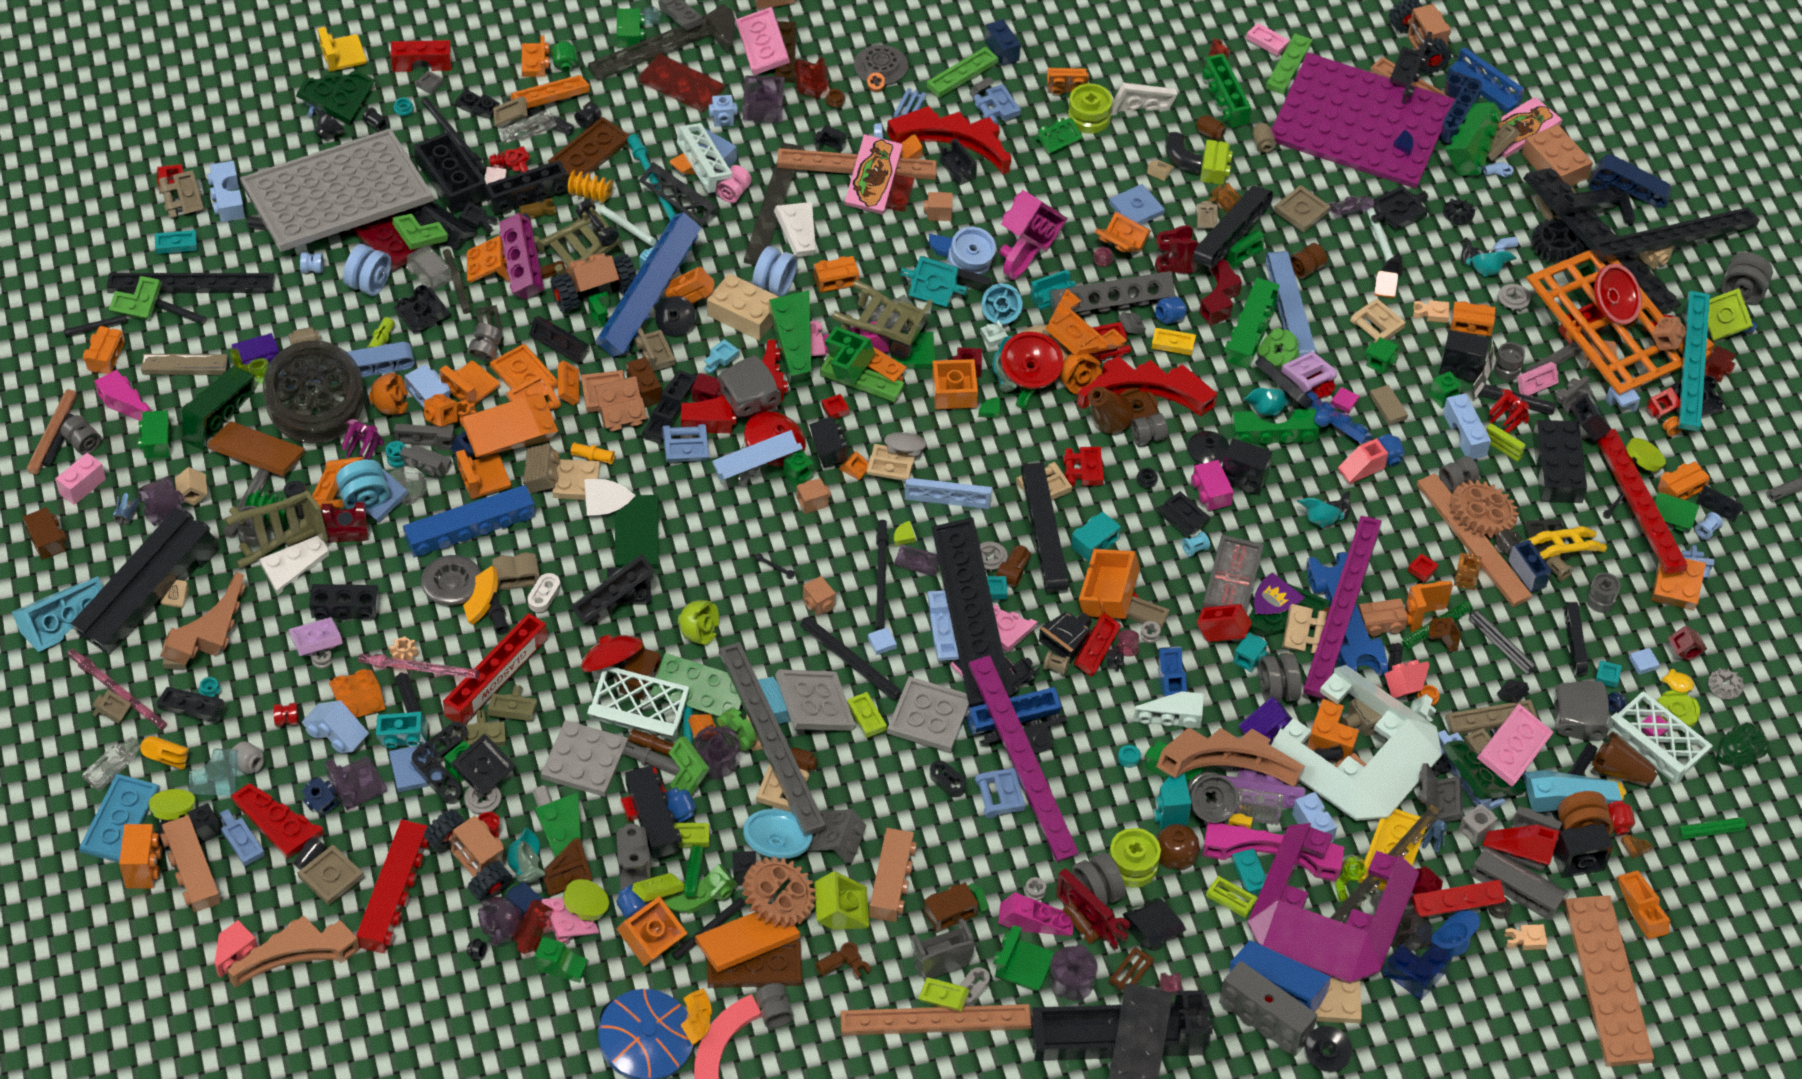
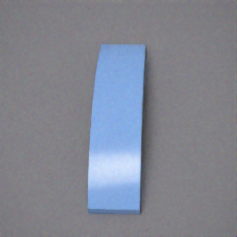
M945 590L929 591L930 621L938 661L957 660L959 656Z

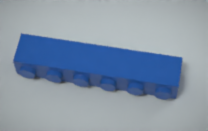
M526 485L403 525L404 537L413 558L426 555L429 552L447 548L450 545L467 541L470 538L485 535L491 531L506 528L512 524L536 517L535 504Z

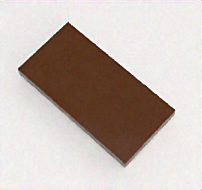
M602 117L550 158L548 164L560 160L568 174V178L573 170H575L576 176L582 171L583 178H585L587 173H593L628 144L627 139L630 134Z
M792 941L719 972L714 969L707 959V988L764 987L773 983H780L784 986H802L801 941Z

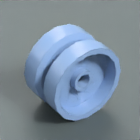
M965 227L957 231L952 239L947 258L948 264L984 276L989 271L995 255V241L982 228Z
M365 244L357 245L346 261L343 272L344 284L353 289H360L363 293L370 296L377 295L389 277L391 270L390 255L380 250H374Z
M767 246L757 261L752 279L753 285L766 291L769 289V292L776 296H785L796 274L797 256L788 252H784L781 255L780 249Z

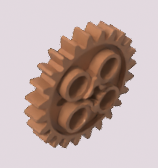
M1471 480L1467 484L1462 482L1461 486H1457L1451 496V511L1456 512L1454 517L1461 518L1460 524H1467L1466 529L1473 528L1474 534L1479 531L1482 537H1484L1485 533L1490 538L1494 534L1498 538L1501 534L1506 536L1508 531H1512L1519 515L1516 512L1517 507L1513 506L1514 500L1507 499L1509 494L1503 495L1502 488L1496 490L1495 484L1490 487L1487 481L1483 484L1479 480H1476L1475 484Z
M776 856L771 861L765 857L762 862L758 860L755 865L750 867L744 876L745 881L742 887L745 890L742 895L749 896L745 903L752 904L753 906L750 911L757 910V918L764 916L766 924L769 920H772L774 927L779 922L783 928L788 923L791 927H794L796 923L801 924L804 919H807L815 907L813 903L816 901V897L813 894L816 892V889L810 888L813 881H806L805 878L808 876V873H800L801 866L795 869L793 861L788 865L785 858L778 862ZM786 880H790V883L772 904H768Z

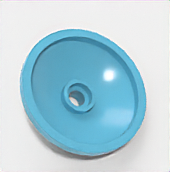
M761 810L752 814L744 824L743 835L746 842L752 849L766 857L773 858L776 856L777 859L793 858L804 853L811 845L812 834L803 836L794 814L786 810Z

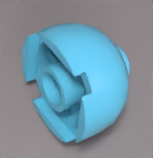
M1004 283L989 287L983 294L981 301L982 312L986 318L993 323L1000 321L1002 325L1014 321L1021 313L1023 304L1017 289Z

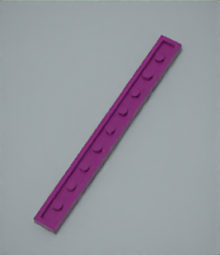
M1366 516L1360 517L1303 688L1304 694L1325 699V696L1320 693V688L1334 672L1379 535L1382 520Z
M990 655L969 662V669L1056 863L1078 856V849Z

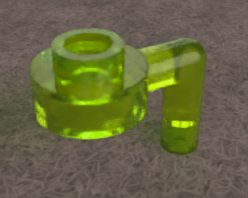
M238 349L230 351L235 367L255 375L256 378H263L270 372V365L267 359L260 358L251 361L249 364H242Z
M1349 856L1342 862L1343 874L1335 882L1338 897L1341 901L1348 899L1345 888L1346 883L1349 880L1360 879L1366 872L1364 861L1358 856Z

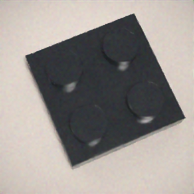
M485 733L451 763V766L481 797L516 767Z

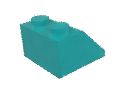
M1185 773L1176 778L1170 775L1161 785L1159 796L1155 798L1157 809L1153 810L1154 821L1159 822L1160 831L1171 824L1188 826L1192 803Z

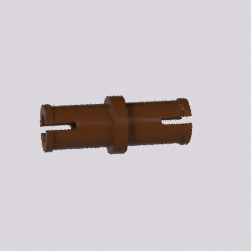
M634 728L628 739L629 742L646 748L649 747L671 757L669 752L675 744L658 738L656 734L649 735Z

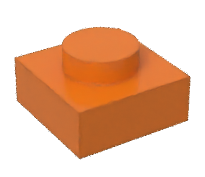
M711 714L691 715L688 722L695 738H714L718 733Z

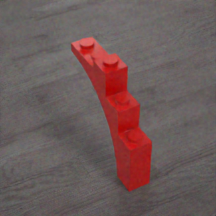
M930 106L887 121V135L892 142L901 144L914 134L919 142L951 144V140L957 138L964 148L978 153L994 164L1002 175L1010 172L1011 156L1002 147V143L998 139L1000 134L999 126L990 117L969 124L968 119L964 118L960 111L939 118L938 114Z
M767 340L766 353L762 362L771 372L777 389L781 392V402H783V393H788V381H784V372H780V364H776V361H780V348H776V340ZM724 395L702 402L682 403L681 427H698V424H705L706 433L732 434V425H736L737 417H740L735 414ZM756 414L747 415V416H741V417H753V416L756 415Z
M1116 356L1104 363L1102 375L1097 376L1092 383L1083 386L1079 390L1077 405L1082 410L1089 407L1088 394L1093 388L1098 386L1118 394L1130 388H1140L1142 392L1146 393V391H1149L1156 397L1174 401L1202 417L1216 407L1218 393L1183 364L1176 369L1173 368L1167 374L1151 360L1133 369L1122 358Z

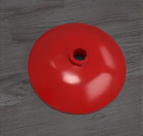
M1609 264L1601 268L1594 284V296L1598 308L1608 320L1615 324L1625 325L1631 323L1637 318L1641 309V291L1637 280L1626 267L1620 264Z
M1022 332L1010 338L1004 345L1001 353V366L1005 375L1016 385L1028 389H1039L1049 386L1059 377L1063 368V354L1058 344L1049 336L1039 332Z
M772 411L758 413L749 419L744 429V439L747 447L792 430L796 443H801L803 451L806 445L801 428L791 418L781 413ZM793 453L787 454L785 456L767 462L766 464L782 467L784 466V458Z
M611 634L602 636L598 639L599 643L587 652L580 667L583 672H591L609 667L638 652L644 646L642 639L635 636L618 635L611 637Z

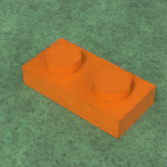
M563 360L558 364V397L571 405H575L579 402V369Z

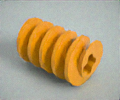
M573 170L568 181V192L570 195L576 194L578 197L584 195L585 199L591 198L593 201L599 199L600 203L607 201L613 188L612 179L609 180L608 184H606L605 177H602L601 181L598 182L597 175L594 176L593 180H591L590 173H587L586 177L583 178L582 171L576 176V172Z

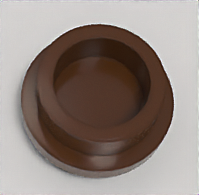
M832 89L826 95V103L831 107H840L845 103V95L839 89Z

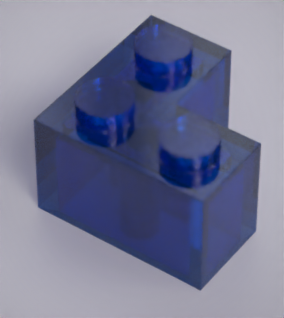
M1433 943L1421 957H1418L1401 944L1387 959L1383 974L1416 998L1422 1000L1447 973L1453 956Z

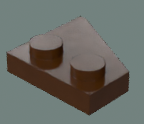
M579 837L574 838L545 867L543 871L546 874L542 877L549 896L564 891L567 885L574 880H593Z

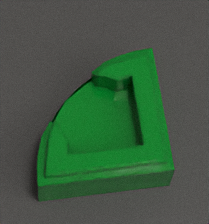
M1000 397L990 398L983 402L979 408L978 417L999 418Z
M974 883L969 884L968 887L978 902V909L981 912L989 909L983 888Z

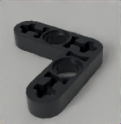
M453 722L417 748L411 757L413 768L445 803L449 804L456 803L460 799L461 786L439 760L466 740L467 727L461 722ZM453 730L456 732L461 731V736L455 735L452 737ZM443 742L446 748L442 751H436L433 748V744ZM428 755L425 763L422 761L417 762L418 756L423 758ZM433 771H439L443 777L435 781L430 778V774ZM447 788L449 790L455 789V795H447Z

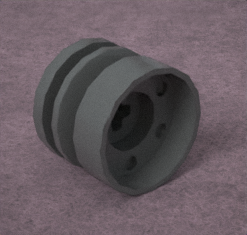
M1203 772L1195 775L1187 784L1192 803L1190 809L1192 814L1213 823L1225 821L1234 814L1238 806L1239 796L1236 787L1229 779L1214 772ZM1206 792L1211 793L1212 800L1207 799Z

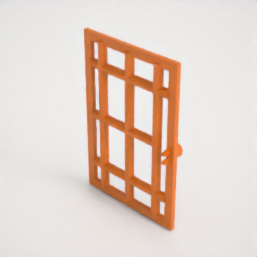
M1592 250L1526 277L1527 281L1566 328V337L1578 343L1618 395L1682 368L1683 357L1680 358L1674 349L1664 350L1673 362L1657 368L1649 359V356L1663 351L1659 350L1657 345L1642 350L1623 325L1615 324L1606 317L1589 324L1568 298L1566 293L1581 287L1597 306L1594 289L1590 286V283L1595 282L1599 271L1583 277L1575 267L1588 260H1591L1599 271L1606 266L1597 258ZM1617 258L1607 260L1609 264L1621 265ZM1568 270L1576 281L1560 287L1552 278V275ZM1540 280H1544L1552 291L1548 292ZM1640 288L1642 301L1637 318L1652 335L1655 326L1642 310L1646 309L1657 323L1664 316ZM1554 298H1559L1575 320L1571 321ZM1576 321L1579 323V325H1580L1579 327H1576V326H1575V325H1576ZM1611 324L1634 354L1618 360L1595 330ZM1581 327L1611 363L1607 366L1581 334ZM1683 340L1681 341L1678 347L1682 354L1684 352ZM1641 361L1649 372L1633 379L1625 367ZM1617 371L1625 383L1621 384L1612 372Z

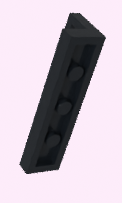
M652 162L639 180L644 186L681 212L686 213L701 226L705 225L711 215L716 217L720 212L715 204L655 162ZM652 173L659 178V183L650 184L646 180ZM663 186H671L674 188L675 194L665 195ZM685 196L690 200L691 205L681 206L679 204V197ZM701 207L706 211L702 219L695 216L694 208Z
M433 201L401 212L404 215L412 214L420 226L439 222L448 234L447 241L444 242L455 250L462 248L466 237H476L478 233Z

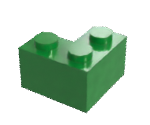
M835 326L825 340L829 354L834 358L831 366L836 378L854 385L875 355L870 338Z

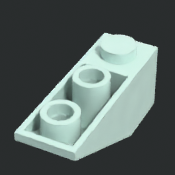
M1181 691L1135 706L1134 722L1200 728L1204 694Z

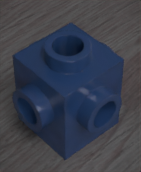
M320 777L310 780L301 791L306 797L303 799L306 806L310 810L315 809L322 817L341 803L334 794L337 790L329 780L325 782Z

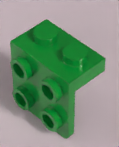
M1013 925L1010 933L1006 932L1001 945L1004 947L1002 951H997L993 962L996 965L995 977L1034 991H1039L1054 959V952L1021 940L1022 928Z

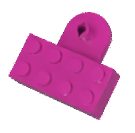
M1024 190L1016 195L1013 201L1014 204L1004 214L1001 223L1002 226L1020 236L1013 248L1005 244L999 252V255L1006 258L1003 273L1013 280L1020 277L1026 271L1039 249L1045 252L1048 251L1068 219Z

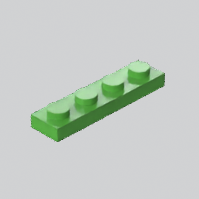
M1294 34L1266 84V89L1285 94L1309 51L1313 39Z
M984 47L928 80L926 87L940 98L997 64L998 57L987 47Z
M829 355L820 369V375L893 402L898 400L904 389V382L899 380L892 382L881 374L868 369H864L854 385L837 379L831 366L834 358Z

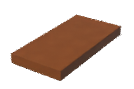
M229 421L208 442V449L281 476H284L305 454V448L232 421Z

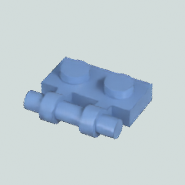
M1003 84L987 89L985 97H981L980 94H976L973 97L975 106L983 112L984 119L990 117L996 124L998 123L996 119L998 116L1005 121L1021 115V109ZM992 104L994 108L989 109L988 105Z

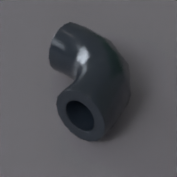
M1179 132L1168 133L1165 139V148L1171 162L1181 170L1199 174L1202 155L1192 153L1185 148V137Z

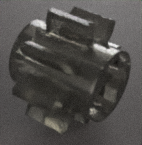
M1504 529L1497 534V544L1494 546L1499 553L1510 555L1512 546L1520 543L1519 541L1522 537L1517 531L1514 532L1513 529Z

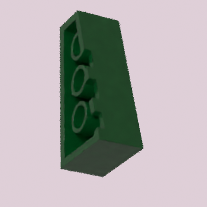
M232 366L204 391L198 393L192 401L185 404L182 409V441L204 451L208 446L206 441L219 432L218 428L223 422L228 423L234 409L239 410L254 392L255 375Z

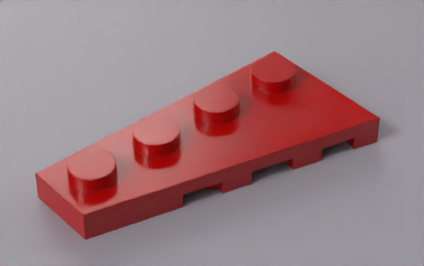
M250 783L231 795V799L286 859L300 851L307 839L310 840L312 837L318 838L324 834V829L321 826H315L310 823L306 817L301 814L297 815L290 810V807L276 802L272 796Z

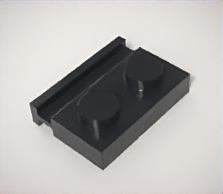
M1181 491L1165 501V504L1160 505L1157 510L1162 517L1186 538L1210 521V516Z

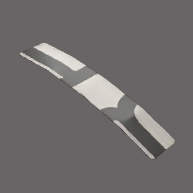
M1493 338L1488 360L1480 376L1473 384L1475 398L1484 387L1490 375L1494 360Z

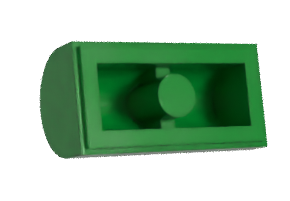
M1256 230L1239 240L1224 256L1226 261L1232 267H1235L1264 249V234Z

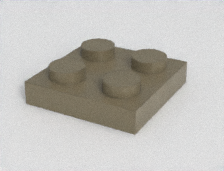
M1300 185L1274 206V212L1302 232H1305L1328 214L1331 206Z
M334 845L330 846L297 872L298 878L328 906L364 878L363 872Z

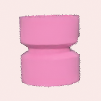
M733 165L729 168L732 172V178L720 180L716 185L715 190L717 194L728 203L736 202L752 182L749 172L738 165Z

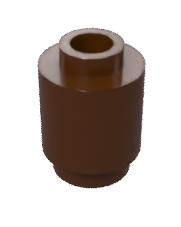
M1208 114L1204 117L1201 116L1196 123L1197 131L1212 140L1220 141L1227 129L1222 122Z
M795 747L790 749L799 769L805 770L808 773L811 770H815L818 759L815 757L814 752Z

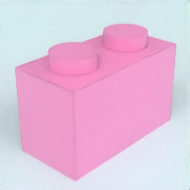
M86 453L56 477L55 480L59 494L75 505L105 481L106 477L102 463L89 453Z

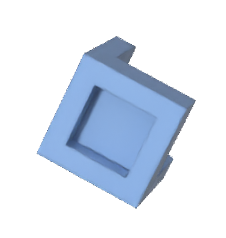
M1611 386L1609 387L1606 401L1610 406L1617 403L1621 407L1628 406L1634 412L1637 411L1640 397L1634 389L1618 395Z

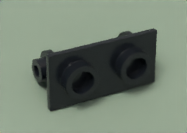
M1704 485L1696 502L1733 522L1736 521L1738 514L1744 508L1741 502H1737Z
M1028 657L1026 659L1022 658L1011 667L1015 675H1013L1010 669L1007 670L1012 694L1019 690V684L1022 682L1025 684L1036 677L1034 673L1040 669L1039 667L1033 669L1031 666L1033 663Z

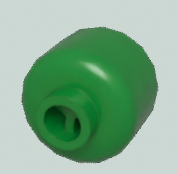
M561 41L552 48V61L555 68L568 72L577 65V49L573 44L568 41Z

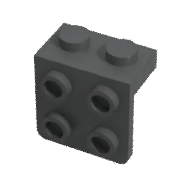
M1423 763L1422 771L1419 772L1420 781L1423 786V790H1420V800L1422 804L1427 806L1428 814L1432 815L1434 819H1440L1444 822L1461 820L1463 818V793L1460 776L1437 780L1429 764Z
M1518 806L1511 828L1541 825L1560 831L1562 822L1553 817L1534 812L1532 809ZM1501 851V854L1511 860L1539 871H1543L1546 867V864H1539L1531 859L1515 857L1510 853Z
M853 809L820 811L826 824L825 830L812 834L811 845L806 851L834 850L844 863H852L866 824Z

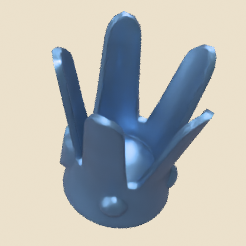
M124 493L120 507L119 496H117V508L114 511L113 520L119 523V526L130 523L131 515L139 502V499H135L129 509L126 510L127 493Z
M1432 819L1429 822L1428 831L1422 838H1425L1422 848L1427 847L1432 837L1435 838V853H1438L1440 849L1441 839L1443 847H1445L1444 832L1447 825L1444 821Z

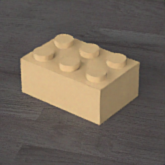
M729 273L707 299V316L760 341L773 325L768 310L769 299L778 298L779 296Z

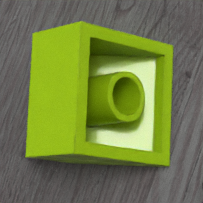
M836 871L815 881L816 917L818 923L833 930L869 927L867 886Z

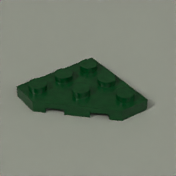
M351 71L346 75H340L339 73L325 75L324 78L314 79L313 77L306 78L299 88L296 97L350 124L375 80L359 71Z
M1287 583L1305 597L1297 605L1313 609L1312 618L1317 619L1318 611H1323V609L1330 607L1331 601ZM1253 607L1248 616L1252 622L1249 630L1262 636L1283 632L1286 628L1289 610L1274 614H1255V607Z
M1462 740L1450 741L1442 747L1449 760L1454 763L1460 771L1462 778L1468 782L1473 789V793L1480 800L1521 795L1526 791L1525 784L1520 778L1513 786H1510L1477 759L1479 754L1468 749L1469 744Z

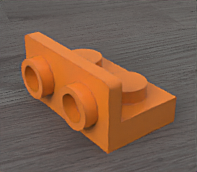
M545 35L541 36V43H522V77H546V68H549V57H546V54H549V43H545Z

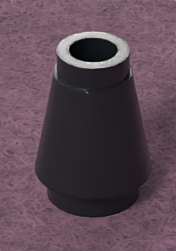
M312 837L310 840L307 839L293 864L301 870L323 853L327 847L315 837Z

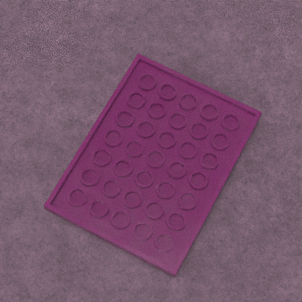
M1307 52L1273 124L1272 132L1276 144L1417 189L1441 135L1443 120L1455 99L1413 86L1415 87L1414 94L1404 104L1402 103V98L1406 87L1389 82L1390 78Z

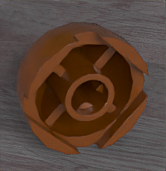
M1171 824L1164 827L1158 833L1156 839L1161 849L1159 864L1170 870L1171 867L1179 868L1178 871L1193 866L1198 859L1200 845L1197 835L1191 828L1182 824Z

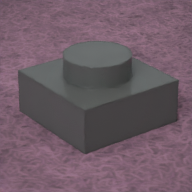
M1122 312L1118 317L1125 330L1129 333L1142 335L1146 330L1141 317L1135 313Z

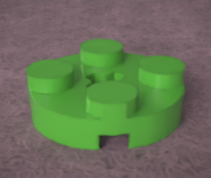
M1276 328L1262 341L1258 347V353L1260 356L1262 355L1278 369H1281L1282 365L1299 357L1300 351L1298 349L1300 342L1292 332ZM1282 346L1283 351L1276 353L1277 349Z
M730 708L717 718V722L726 735L725 741L727 745L732 749L736 747L738 750L746 752L755 746L753 744L756 741L755 731L747 718L743 720L739 716L741 714L739 710Z

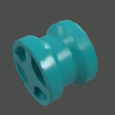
M393 441L385 448L387 463L393 468H400L405 465L400 455L402 448L406 447L403 442Z

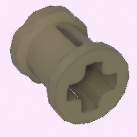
M1556 555L1546 561L1549 569H1552L1551 571L1560 582L1566 580L1573 572L1574 568L1571 565H1567L1561 559V555Z
M1048 651L1043 669H1051L1065 676L1069 667L1070 657L1063 658L1054 655L1052 651Z

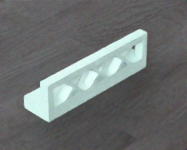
M701 123L679 127L678 145L708 193L715 192L717 181L732 178V172ZM699 131L700 136L692 134L691 132ZM699 143L705 144V145L708 146V148H707V149H706V148H703V147L699 146L698 144H699ZM708 155L715 158L716 160L712 161L707 159L706 157ZM717 168L719 170H722L723 173L716 174L714 169Z

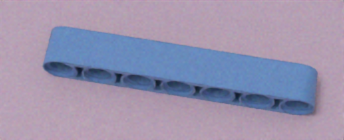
M1288 251L1266 253V266L1270 281L1280 285L1277 306L1283 328L1292 332L1300 342L1298 349L1300 351L1299 357L1312 351L1316 354Z
M399 342L276 364L268 369L271 389L274 392H285L407 370L414 366L415 361L411 345L407 342Z

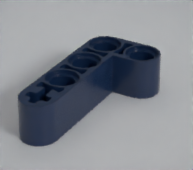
M1450 72L1447 75L1444 92L1448 97L1454 98L1455 101L1443 120L1440 136L1442 141L1452 143V137L1458 135L1460 124H1465V117L1472 105L1479 102L1482 82L1459 72Z
M1614 155L1602 157L1593 168L1588 184L1592 191L1606 189L1612 184L1658 208L1667 206L1672 190L1669 183Z

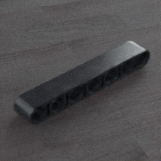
M1253 185L1199 243L1194 251L1193 261L1214 268L1271 205L1273 191Z
M1044 463L1021 464V476L1045 592L1047 594L1068 591V577Z

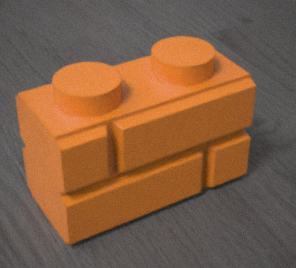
M843 256L831 261L822 260L813 264V275L819 293L852 287L855 280L859 281V270L853 256Z
M699 266L669 281L670 284L666 288L665 295L667 297H684L694 305L696 301L710 297L713 293L715 282Z
M1455 301L1451 314L1450 330L1491 337L1494 326L1495 307H1490L1486 304L1476 305L1469 304L1466 301Z
M100 326L96 334H92L90 348L86 349L83 354V361H85L89 371H99L103 374H109L113 371L125 344L124 335L121 330Z
M1696 461L1688 465L1684 463L1672 473L1669 471L1665 472L1660 477L1658 491L1686 500L1700 493L1704 485L1708 486L1710 478Z

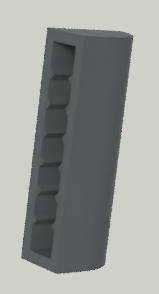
M1486 847L1475 861L1470 875L1482 883L1501 880L1505 896L1549 921L1553 920L1565 899L1569 896V892L1490 847Z

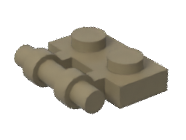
M193 170L173 175L174 183L168 184L167 177L159 179L161 186L159 190L164 196L166 203L164 205L165 211H168L170 218L178 217L177 208H182L183 215L204 210ZM177 190L179 201L173 202L171 191Z

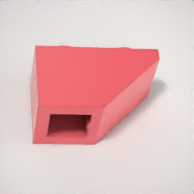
M1376 438L1358 446L1338 467V470L1347 482L1351 484L1385 469L1388 452Z
M1414 660L1408 663H1401L1392 666V671L1384 673L1391 696L1398 698L1423 690L1429 662L1419 663V660Z
M239 920L219 933L214 963L217 975L220 978L228 973L227 970L234 962L241 961L257 947L256 938Z

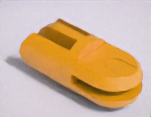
M155 736L145 738L140 745V751L145 757L181 770L185 769L189 748Z

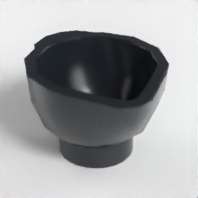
M316 109L315 113L318 115L316 121L317 127L314 129V132L326 141L329 137L337 136L346 131L329 114Z

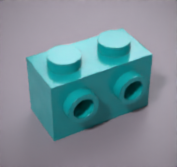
M422 712L377 715L376 737L383 747L396 748L403 745L416 747L427 742L428 722Z

